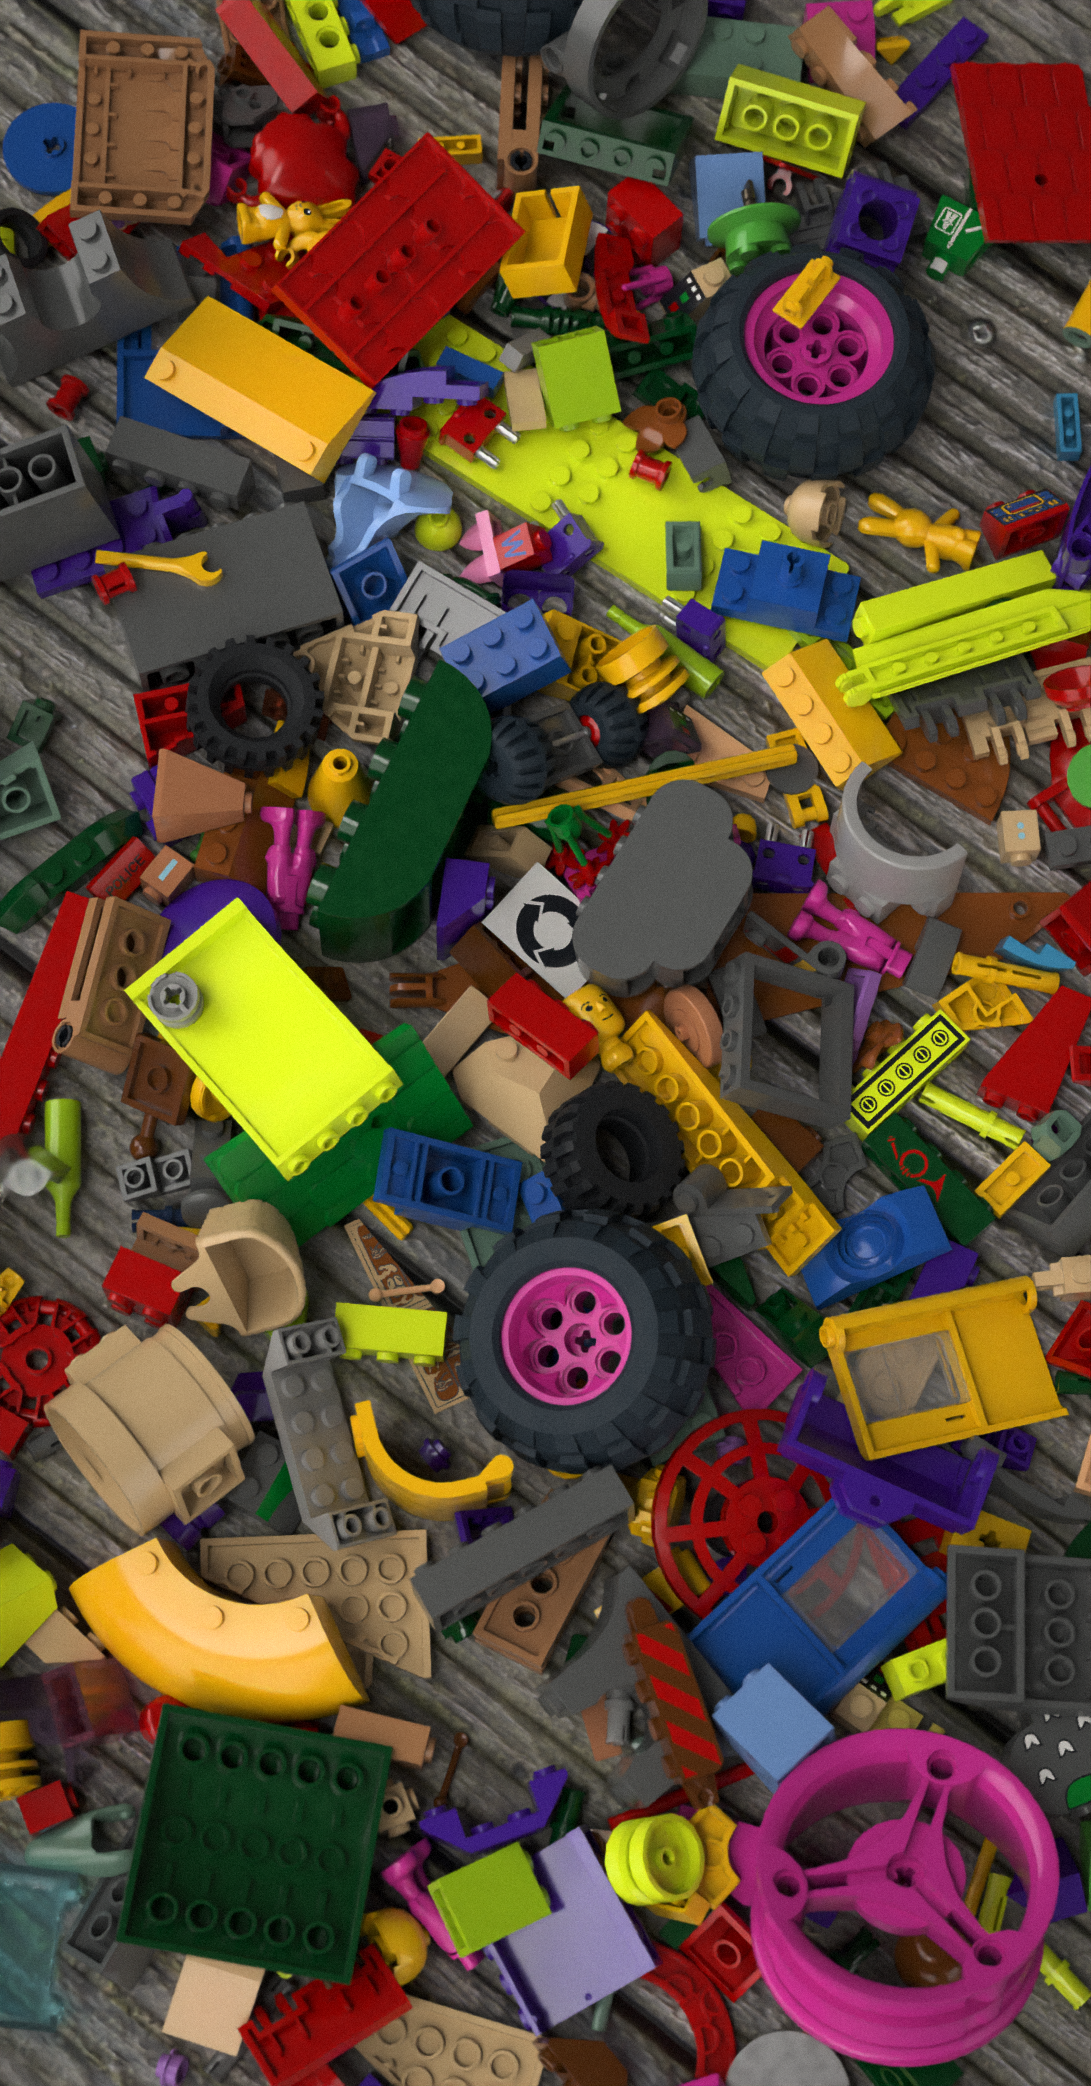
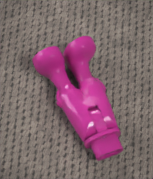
M261 807V819L269 823L274 831V845L269 847L265 856L267 862V899L274 906L279 916L281 929L298 930L299 915L305 914L304 908L312 871L317 864L315 852L311 849V845L317 829L322 828L326 823V813L312 810H297L295 814L294 808ZM295 818L297 842L294 852L291 853L290 837Z
M818 879L801 906L800 912L794 919L787 937L794 941H800L803 938H810L820 942L834 941L845 950L847 960L877 971L882 975L888 972L900 979L913 954L901 948L900 941H896L881 928L860 916L858 911L852 909L841 911L832 905L827 899V884ZM812 915L834 924L838 931L822 926L814 920Z
M425 1837L393 1860L380 1873L387 1884L393 1886L408 1901L407 1904L411 1914L423 1924L437 1944L447 1952L448 1956L453 1960L459 1958L466 1970L470 1971L485 1958V1955L480 1949L460 1959L427 1888L432 1883L424 1872L423 1863L429 1856L432 1846Z

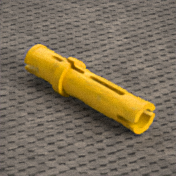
M958 952L954 955L951 965L952 974L977 978L982 983L988 985L996 982L1053 995L1058 990L1060 976L1057 972L1052 973L1001 962L996 957L990 955L982 958Z

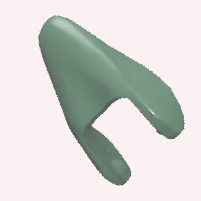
M122 1803L91 1810L51 1829L27 1845L24 1854L26 1864L35 1868L67 1871L96 1877H112L127 1872L132 1850L125 1849L97 1853L94 1849L93 1823H114L131 1819L136 1816L135 1806Z

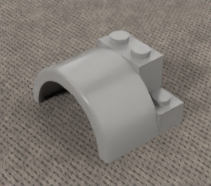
M861 762L850 774L843 790L840 807L833 814L829 832L832 833L837 856L830 862L826 880L836 893L846 896L862 916L871 918L877 925L901 904H911L917 913L937 919L953 903L968 853L958 843L946 851L929 856H908L897 853L875 833L878 824L876 821L872 820L865 825L860 820L867 814L868 810L863 806L864 803L859 798L864 779L872 772V769L867 764Z

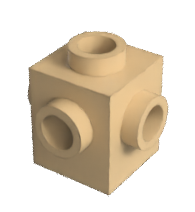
M388 1779L383 1805L388 1800H394L398 1804V1810L394 1814H387L382 1806L378 1831L380 1836L388 1833L389 1838H394L411 1830L409 1824L416 1822L413 1812L420 1810L412 1788L405 1790L402 1782L394 1784L392 1779Z

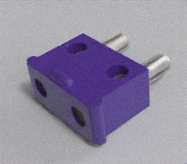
M558 499L552 503V507L561 521L547 532L551 539L550 550L553 560L541 566L546 573L572 576L603 549L604 543L598 541L582 515L570 513L562 499ZM537 521L531 522V524L540 526Z
M666 596L662 606L677 616L675 617L667 613L663 618V623L676 631L677 638L713 663L726 647V622L724 617L715 614L692 598L684 606L672 597Z
M773 823L767 824L765 840L760 839L755 867L752 870L753 888L775 893H809L814 885L813 881H811L816 849H811L814 832L809 831L807 846L804 847L807 829L803 830L800 845L795 846L777 842L779 825L776 823L772 841H769Z

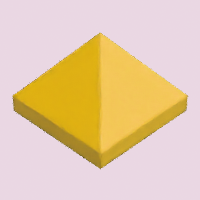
M902 35L875 38V50L891 66L910 46V41Z

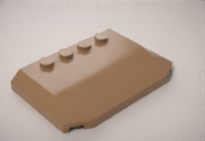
M80 30L70 217L82 218L100 209L109 220L191 225L208 199L210 192L215 68L211 60L207 59L200 39Z

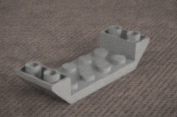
M337 1317L273 1330L262 1375L302 1522L333 1551L397 1535L388 1499L384 1498L369 1502L330 1360L346 1353Z

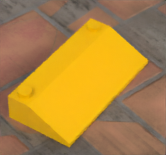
M207 296L163 344L144 376L145 379L250 439L322 483H325L376 394L372 389L210 296Z

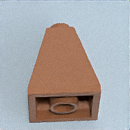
M159 749L152 813L157 842L166 843L244 821L245 813H252L253 792L246 791V783L168 749Z

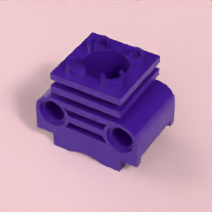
M852 170L840 195L823 251L840 253L841 247L864 254V262L872 267L885 266L894 273L895 268L901 263L921 198L917 197L916 191ZM859 216H868L875 219L882 227L883 240H872L867 237L860 229Z

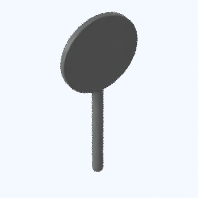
M793 744L798 755L795 764L766 770V776L770 784L782 793L789 795L801 794L815 784L842 798V790L817 778L819 772L818 762L813 753L801 745ZM863 802V806L868 810L867 812L875 813L876 809L873 806Z

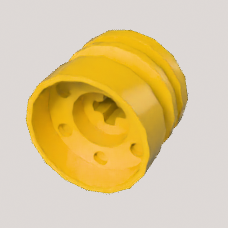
M649 625L632 634L606 653L595 665L596 670L604 681L614 686L625 682L624 686L628 688L626 696L632 699L635 697L640 698L639 707L636 708L639 714L665 702L690 676L685 666L675 668L680 662L677 655H670L663 659L659 658L668 648L669 644L656 625Z
M30 1720L0 1722V1802L16 1799L42 1787L40 1776L23 1777V1773L39 1768L38 1761L20 1760L19 1756L20 1753L36 1746L32 1721Z

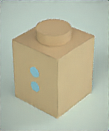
M1037 810L1001 811L996 823L1000 863H1011L1015 867L1030 865L1033 861H1036L1041 851Z

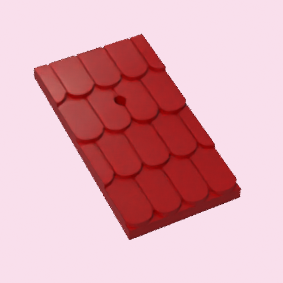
M1007 62L953 63L950 66V72L984 242L1091 243V106L1088 105L1084 76L1080 64H1041L1037 62L1027 64H1010Z
M427 132L275 284L271 291L368 388L373 389L526 231Z

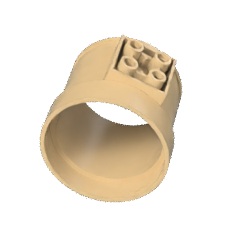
M170 1324L163 1325L151 1338H146L142 1342L126 1325H123L117 1331L109 1332L98 1345L86 1354H80L72 1360L70 1366L64 1369L70 1386L44 1405V1411L52 1429L77 1468L115 1515L139 1536L147 1534L173 1513L184 1525H187L245 1480L237 1452L254 1442L255 1436L252 1426L236 1397L212 1364L182 1332Z

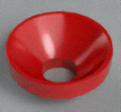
M1091 665L1066 668L1048 676L1043 682L1047 698L1057 705L1066 708V711L1072 712L1091 708Z

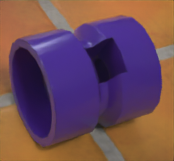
M215 1502L187 1525H184L174 1513L162 1521L160 1525L188 1552L202 1538L201 1528H211L225 1516V1513Z

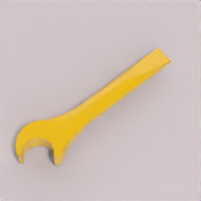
M97 550L95 564L118 566L119 563L125 562L129 568L179 574L205 587L217 584L223 577L221 568L216 572H208L203 568V564L208 560L207 552L204 551L179 558Z

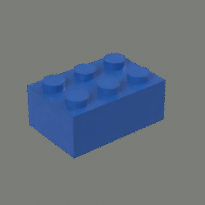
M534 599L439 648L445 662L462 672L475 685L487 706L489 716L572 672L544 614Z

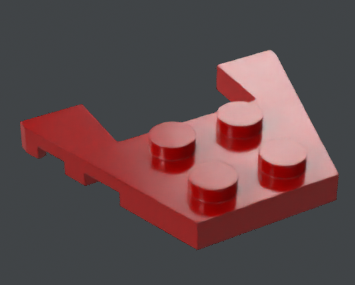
M206 233L182 241L178 251L186 258H189L191 255L204 263L203 270L212 276L219 274L232 283L230 288L265 313L285 306V303L271 289L290 270L286 265L291 259V254H287L283 261L278 262L275 258L277 250L273 246L274 238L230 257H226ZM291 233L287 245L294 238V236ZM303 250L297 253L299 260L305 255Z

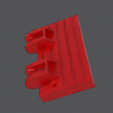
M373 1943L359 1951L360 1957L366 1966L360 1968L355 1960L350 1985L328 1981L331 1988L327 1989L322 1980L315 1979L291 1994L298 2007L294 2011L283 1993L280 1992L273 1997L278 2010L285 2017L271 2024L266 2010L259 2005L253 2009V2012L263 2031H258L252 2019L237 2028L270 2086H292L413 2009L410 2000Z

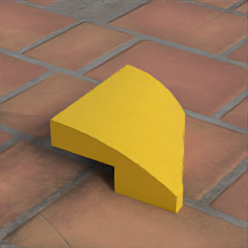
M977 978L970 979L932 1005L936 1012L941 1009L963 1032L1025 1025L1033 1020V1017L1017 993L1012 994L1006 984L993 982L991 985L982 983Z

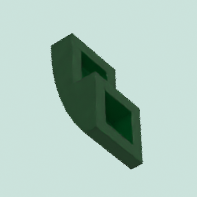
M659 368L647 371L632 393L634 397L649 406H655L658 401L667 397L678 399L686 408V421L697 415L701 418L704 415L697 400L698 391L686 382L679 385Z

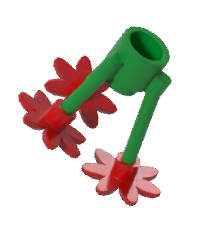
M567 804L556 806L545 820V824L549 828L554 842L552 843L553 850H551L547 858L545 869L551 870L555 867L556 874L559 877L563 876L566 866L572 870H579L580 872L568 877L569 881L574 882L572 885L573 889H578L584 884H587L588 887H593L595 878L604 865L609 867L611 861L616 857L613 851L621 836L625 835L628 837L630 832H627L631 825L630 820H625L619 826L617 821L612 819L609 829H607L587 815L580 805L574 808ZM582 821L599 832L598 837L605 841L597 848L596 852L598 854L607 852V860L600 863L598 856L592 861L585 858V850L580 849L576 842V839L582 832ZM561 840H565L567 842L563 845Z

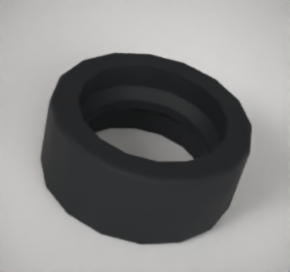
M13 207L0 210V227L9 228L19 234L28 249V258L17 257L11 253L3 244L1 237L0 256L5 253L20 260L22 266L31 270L45 259L48 251V240L36 229L40 223L34 216L24 210Z

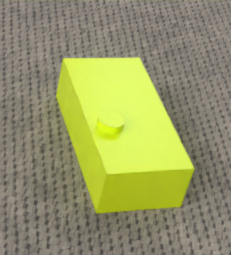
M738 64L729 78L714 140L753 152H763V155L842 178L850 164L866 102Z

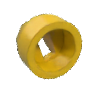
M746 813L735 815L733 817V824L736 823L740 839L746 843L754 841L757 834L755 819Z

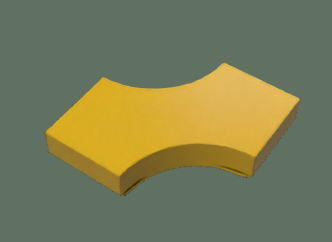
M715 1804L698 1810L688 1821L694 1826L702 1841L705 1856L704 1875L695 1892L711 1904L710 1908L713 1911L740 1883L739 1878L731 1869L728 1859L729 1839L737 1824Z

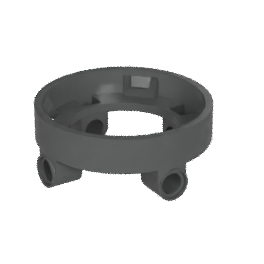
M583 0L570 31L564 32L541 48V58L545 66L552 73L560 74L566 78L570 90L578 99L602 115L612 119L634 117L658 103L675 86L686 71L697 51L704 32L708 0H647L651 5L662 11L657 30L651 42L636 61L620 52H611L604 55L600 59V74H598L594 67L598 45L607 24L624 0ZM595 91L600 93L599 97L596 96Z

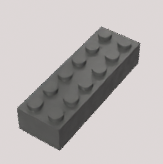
M599 1465L588 1470L581 1476L583 1481L570 1488L568 1484L556 1488L548 1495L549 1500L537 1507L534 1503L528 1504L515 1513L516 1518L505 1525L497 1522L482 1531V1538L469 1544L468 1541H464L452 1547L447 1552L449 1556L438 1563L430 1560L414 1570L415 1576L409 1579L414 1595L436 1634L635 1521V1503L613 1466L609 1465L603 1469Z

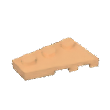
M688 705L685 706L683 714L692 719L701 744L677 730L670 751L676 750L686 753L693 759L695 764L753 752ZM766 771L705 785L764 803L770 782L766 776Z

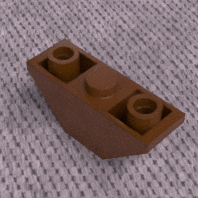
M537 2037L532 2042L540 2052L537 2057L541 2064L548 2071L556 2072L564 2083L562 2086H627L628 2071L604 2041Z

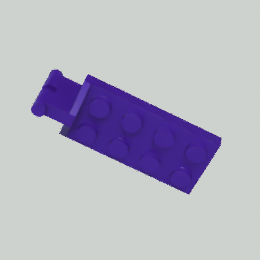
M151 486L111 500L110 504L121 538L31 570L39 597L41 599L91 582V576L95 574L98 576L105 574L103 564H95L97 550L132 553L142 550L144 546L153 542L165 543L175 540L176 534L189 529L206 527L208 519L191 490L182 489L179 494L163 499L159 488Z

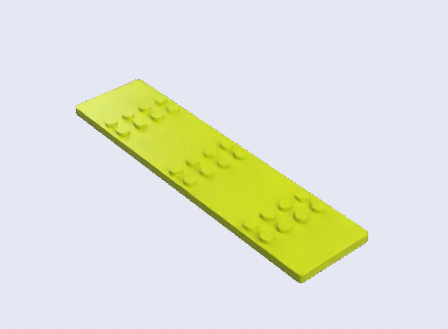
M450 314L438 321L413 347L420 351L425 367L436 366L444 348L448 346L499 371H512L499 361L504 348ZM529 365L521 370L534 369V367ZM335 368L365 385L352 371ZM503 382L494 399L487 396L485 398L506 412L505 423L511 427ZM422 397V405L411 411L410 415L396 416V427L400 424V420L407 416H417L427 422L430 435L423 455L529 522L537 521L540 527L545 528L546 532L561 521L553 509L552 503L562 499L570 513L582 515L598 541L604 543L603 549L590 560L662 605L666 596L672 597L684 606L692 598L711 610L725 548L759 555L762 540L829 554L830 560L827 570L848 574L849 566L847 563L823 548L814 547L800 541L792 534L788 526L723 485L708 492L700 493L697 486L707 482L710 477L693 484L681 460L663 448L654 453L646 454L664 463L667 460L673 463L668 479L661 491L656 490L654 484L638 477L635 479L629 478L631 465L638 453L636 450L638 432L625 427L622 422L614 417L599 423H593L592 419L579 422L580 427L576 429L560 431L559 428L555 429L548 423L545 410L546 428L517 431L521 434V437L515 444L498 432L485 447L501 460L497 468L493 469L478 457L473 463H470L446 444H439L440 429L460 406L457 405V399H444V403L428 404L423 402ZM377 409V413L390 414V409ZM700 521L702 580L701 589L698 591H669L666 589L665 522ZM723 616L726 622V647L764 671L790 652H793L798 646L797 641L794 640L786 629Z

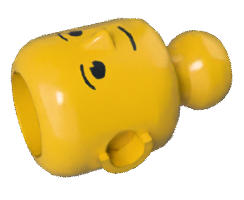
M588 984L574 991L562 1001L573 1015L580 1020H588L597 1029L599 1037L598 1054L601 1057L602 1067L607 1072L615 1073L633 1060L634 1054L628 1044L622 1043L618 1038L624 1031L625 1020L600 986Z

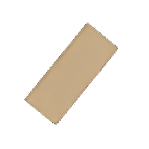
M473 985L463 993L423 1041L444 1078L492 1023L488 1017V998Z

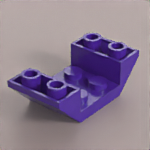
M551 1765L533 1772L534 1780L529 1781L527 1788L536 1813L531 1814L529 1808L522 1809L508 1815V1823L494 1827L493 1821L472 1828V1836L466 1838L456 1808L448 1811L446 1805H442L424 1812L425 1819L419 1821L421 1833L470 1858L540 1833L544 1830L567 1780L566 1768L557 1771L556 1766Z

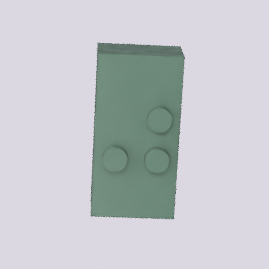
M707 17L701 41L692 61L679 81L668 93L724 99L729 78L738 64L800 82L803 59L794 53L791 41L787 37L799 27Z

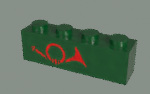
M895 1112L863 1140L861 1145L863 1153L899 1191L924 1185L948 1240L968 1248L995 1221L996 1217L992 1214L994 1212L993 1208L983 1197H976L967 1188L969 1186L968 1182L957 1170L951 1171L942 1162L943 1156L931 1143L926 1145L917 1135L918 1130L908 1118L903 1117L901 1119Z

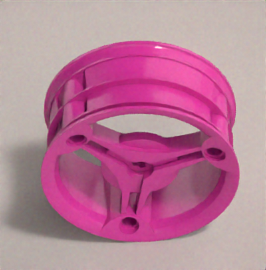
M897 1728L872 1730L839 1739L819 1749L794 1768L781 1783L765 1811L757 1844L758 1879L753 1893L750 1913L752 1946L764 1982L777 2003L800 2028L833 2050L869 2063L900 2067L933 2065L967 2055L997 2037L1013 2022L1028 2001L1038 1979L1043 1959L1044 1935L1053 1917L1059 1888V1861L1050 1826L1040 1806L1022 1782L1000 1762L968 1743L934 1732ZM901 1802L910 1804L902 1819L878 1823L866 1830L855 1841L846 1860L802 1870L793 1857L785 1852L793 1840L804 1830L820 1819L837 1811L867 1803ZM923 1806L936 1809L931 1825L918 1821ZM945 1813L970 1825L984 1835L1004 1855L1018 1875L1027 1896L1026 1914L1018 1931L1005 1930L988 1934L963 1903L962 1899L966 1883L965 1865L959 1850L942 1833ZM817 1911H857L871 1925L887 1933L901 1936L925 1934L962 1966L960 1980L935 1987L901 1988L883 1985L857 1976L834 1963L809 1940L802 1931L806 1913ZM948 1921H950L953 1924V1926L973 1945L972 1947H970L955 1932V1930L947 1923Z

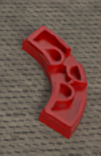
M651 1940L663 1964L640 1976V1979L648 1981L665 1991L676 2001L686 2015L696 2044L697 2059L694 2078L700 2079L718 2073L725 2084L728 2071L736 2058V2042L728 2011L714 1985L692 1961L674 1949Z

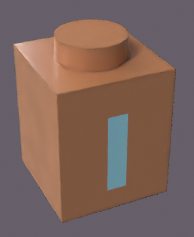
M165 845L139 878L143 889L142 893L149 901L158 906L160 903L168 906L175 898L185 892L196 878L194 864Z

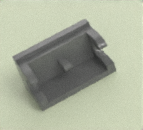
M697 415L685 421L687 437L675 451L693 484L711 477L707 482L697 486L700 493H704L723 484L728 485L732 483L726 461L701 417Z

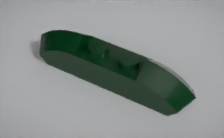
M266 314L258 323V325L326 364L351 371L299 318ZM412 348L383 378L402 371L425 367L420 351Z
M119 809L102 817L26 875L0 901V926L15 934L27 931L60 905L67 891L75 893L94 878L132 836L140 840L143 830L139 812Z

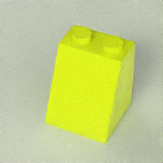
M13 1543L0 1549V1669L58 1608L54 1593L57 1590V1584L52 1574L48 1570L43 1571L40 1569L29 1553L24 1554Z

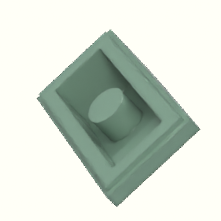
M700 521L665 522L666 589L669 591H698L701 589L702 580Z

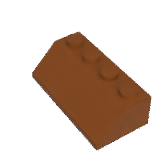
M234 768L232 774L226 772L224 774L246 783V791L253 792L252 813H245V818L242 822L204 833L194 864L196 880L203 883L219 879L243 881L257 888L266 897L267 862L265 856L269 847L274 845V831L269 823L261 819L260 810L261 807L294 808L297 798L292 799L267 784L269 777L265 778L264 771H254L252 778H244L245 770Z

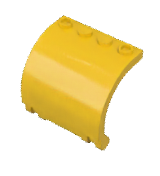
M370 1400L355 1403L356 1415L350 1416L357 1456L358 1458L365 1456L367 1467L374 1482L381 1492L399 1508L424 1519L454 1521V1513L458 1511L486 1509L487 1505L502 1502L509 1498L512 1487L510 1479L513 1475V1461L507 1455L495 1456L479 1476L444 1483L417 1478L401 1469L386 1453L378 1436Z

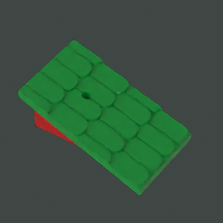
M403 1023L385 1036L363 1028L359 1030L385 1062L394 1069L403 1085L397 1090L392 1099L381 1103L372 1110L362 1124L352 1127L342 1135L332 1149L323 1151L311 1161L309 1167L302 1174L294 1176L287 1181L245 1131L203 1158L231 1201L236 1203L256 1199L271 1204L286 1218L291 1226V1230L295 1234L297 1245L300 1247L326 1226H333L374 1194L384 1129L391 1127L452 1143L473 1127V1124L465 1114L453 1091L450 1090V1086L437 1065H435L433 1058L422 1040L419 1039V1035L412 1025Z

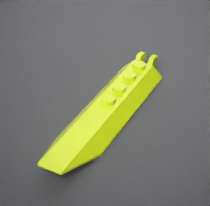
M1044 589L852 649L857 669L847 671V673L842 675L840 674L834 684L840 693H845L843 699L848 707L853 708L857 705L866 704L871 698H881L1091 631V591Z

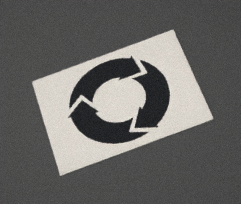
M537 861L481 923L564 998L581 988L587 981L578 968L572 940L573 928L579 917L576 915V911L580 902L569 889Z

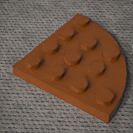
M952 708V711L958 723L959 736L951 738L941 722L935 724L938 730V740L931 743L926 739L921 727L905 730L895 711L886 727L903 753L886 765L990 826L1002 802L1009 778L1011 759L1009 736L1002 737L1008 752V764L999 765L991 740L987 741L990 750L989 756L974 760L962 718L958 717L954 708Z

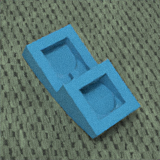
M1011 936L1001 939L993 951L1016 964L1048 972H1065L1073 969L1077 963L1047 943L1037 947L1034 952Z

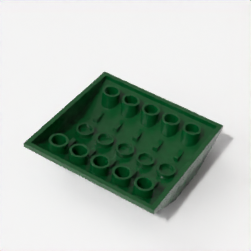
M163 1703L144 1787L115 1942L350 1985L393 1747Z

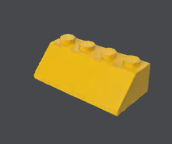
M824 639L790 652L763 671L762 675L834 785L843 791L850 774L861 762H864L872 769V772L866 777L868 778L901 755L903 751L870 701L861 706L848 707L843 699L845 693H840L834 683L840 674L847 673L849 670L829 639Z

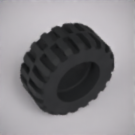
M608 1081L605 1084L600 1082L570 1098L553 1111L548 1118V1125L543 1129L542 1140L546 1143L540 1146V1157L545 1159L546 1165L542 1167L544 1176L550 1179L553 1185L550 1189L554 1196L559 1195L564 1201L562 1203L563 1207L571 1211L591 1210L593 1208L610 1210L640 1220L657 1211L672 1199L674 1189L681 1183L679 1175L684 1173L685 1160L681 1159V1154L685 1150L683 1140L678 1139L677 1133L680 1130L676 1121L671 1122L668 1117L669 1110L663 1104L659 1106L655 1102V1096L648 1091L639 1092L640 1087L631 1083L623 1085L620 1081ZM597 1128L612 1134L623 1146L630 1166L628 1181L616 1177L601 1161L595 1140Z

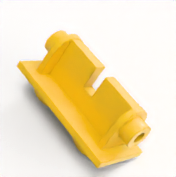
M822 256V258H817L816 260L811 259L772 311L799 329H802L841 279L839 275L833 272V261L827 256Z

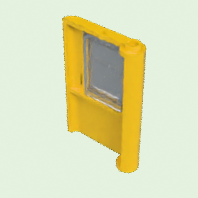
M1027 1275L824 1319L823 1326L819 1329L820 1341L823 1347L827 1348L858 1449L865 1460H874L970 1438L975 1435H983L1069 1415L1067 1408L1062 1407L1058 1400L1030 1313L1037 1307L1036 1287L1030 1277ZM1024 1292H1027V1301L1025 1300Z

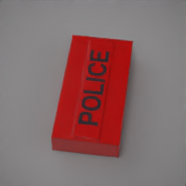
M132 836L85 888L93 897H99L103 900L111 896L126 900L141 884L139 877L155 859V856L137 837Z

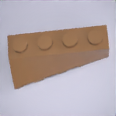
M829 5L787 36L791 41L794 53L805 61L810 68L811 77L817 85L825 90L866 102L856 141L861 142L863 147L877 140L918 110L911 101L905 104L895 93L899 90V87L891 77L885 80L876 71L877 61L869 52L858 50L855 46L857 43L856 36Z

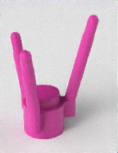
M651 264L632 268L629 276L640 275L639 279L622 285L623 291L640 288L643 295H649L648 298L635 305L636 310L641 311L647 306L659 302L663 294L673 288V279L667 266L663 265L654 268Z

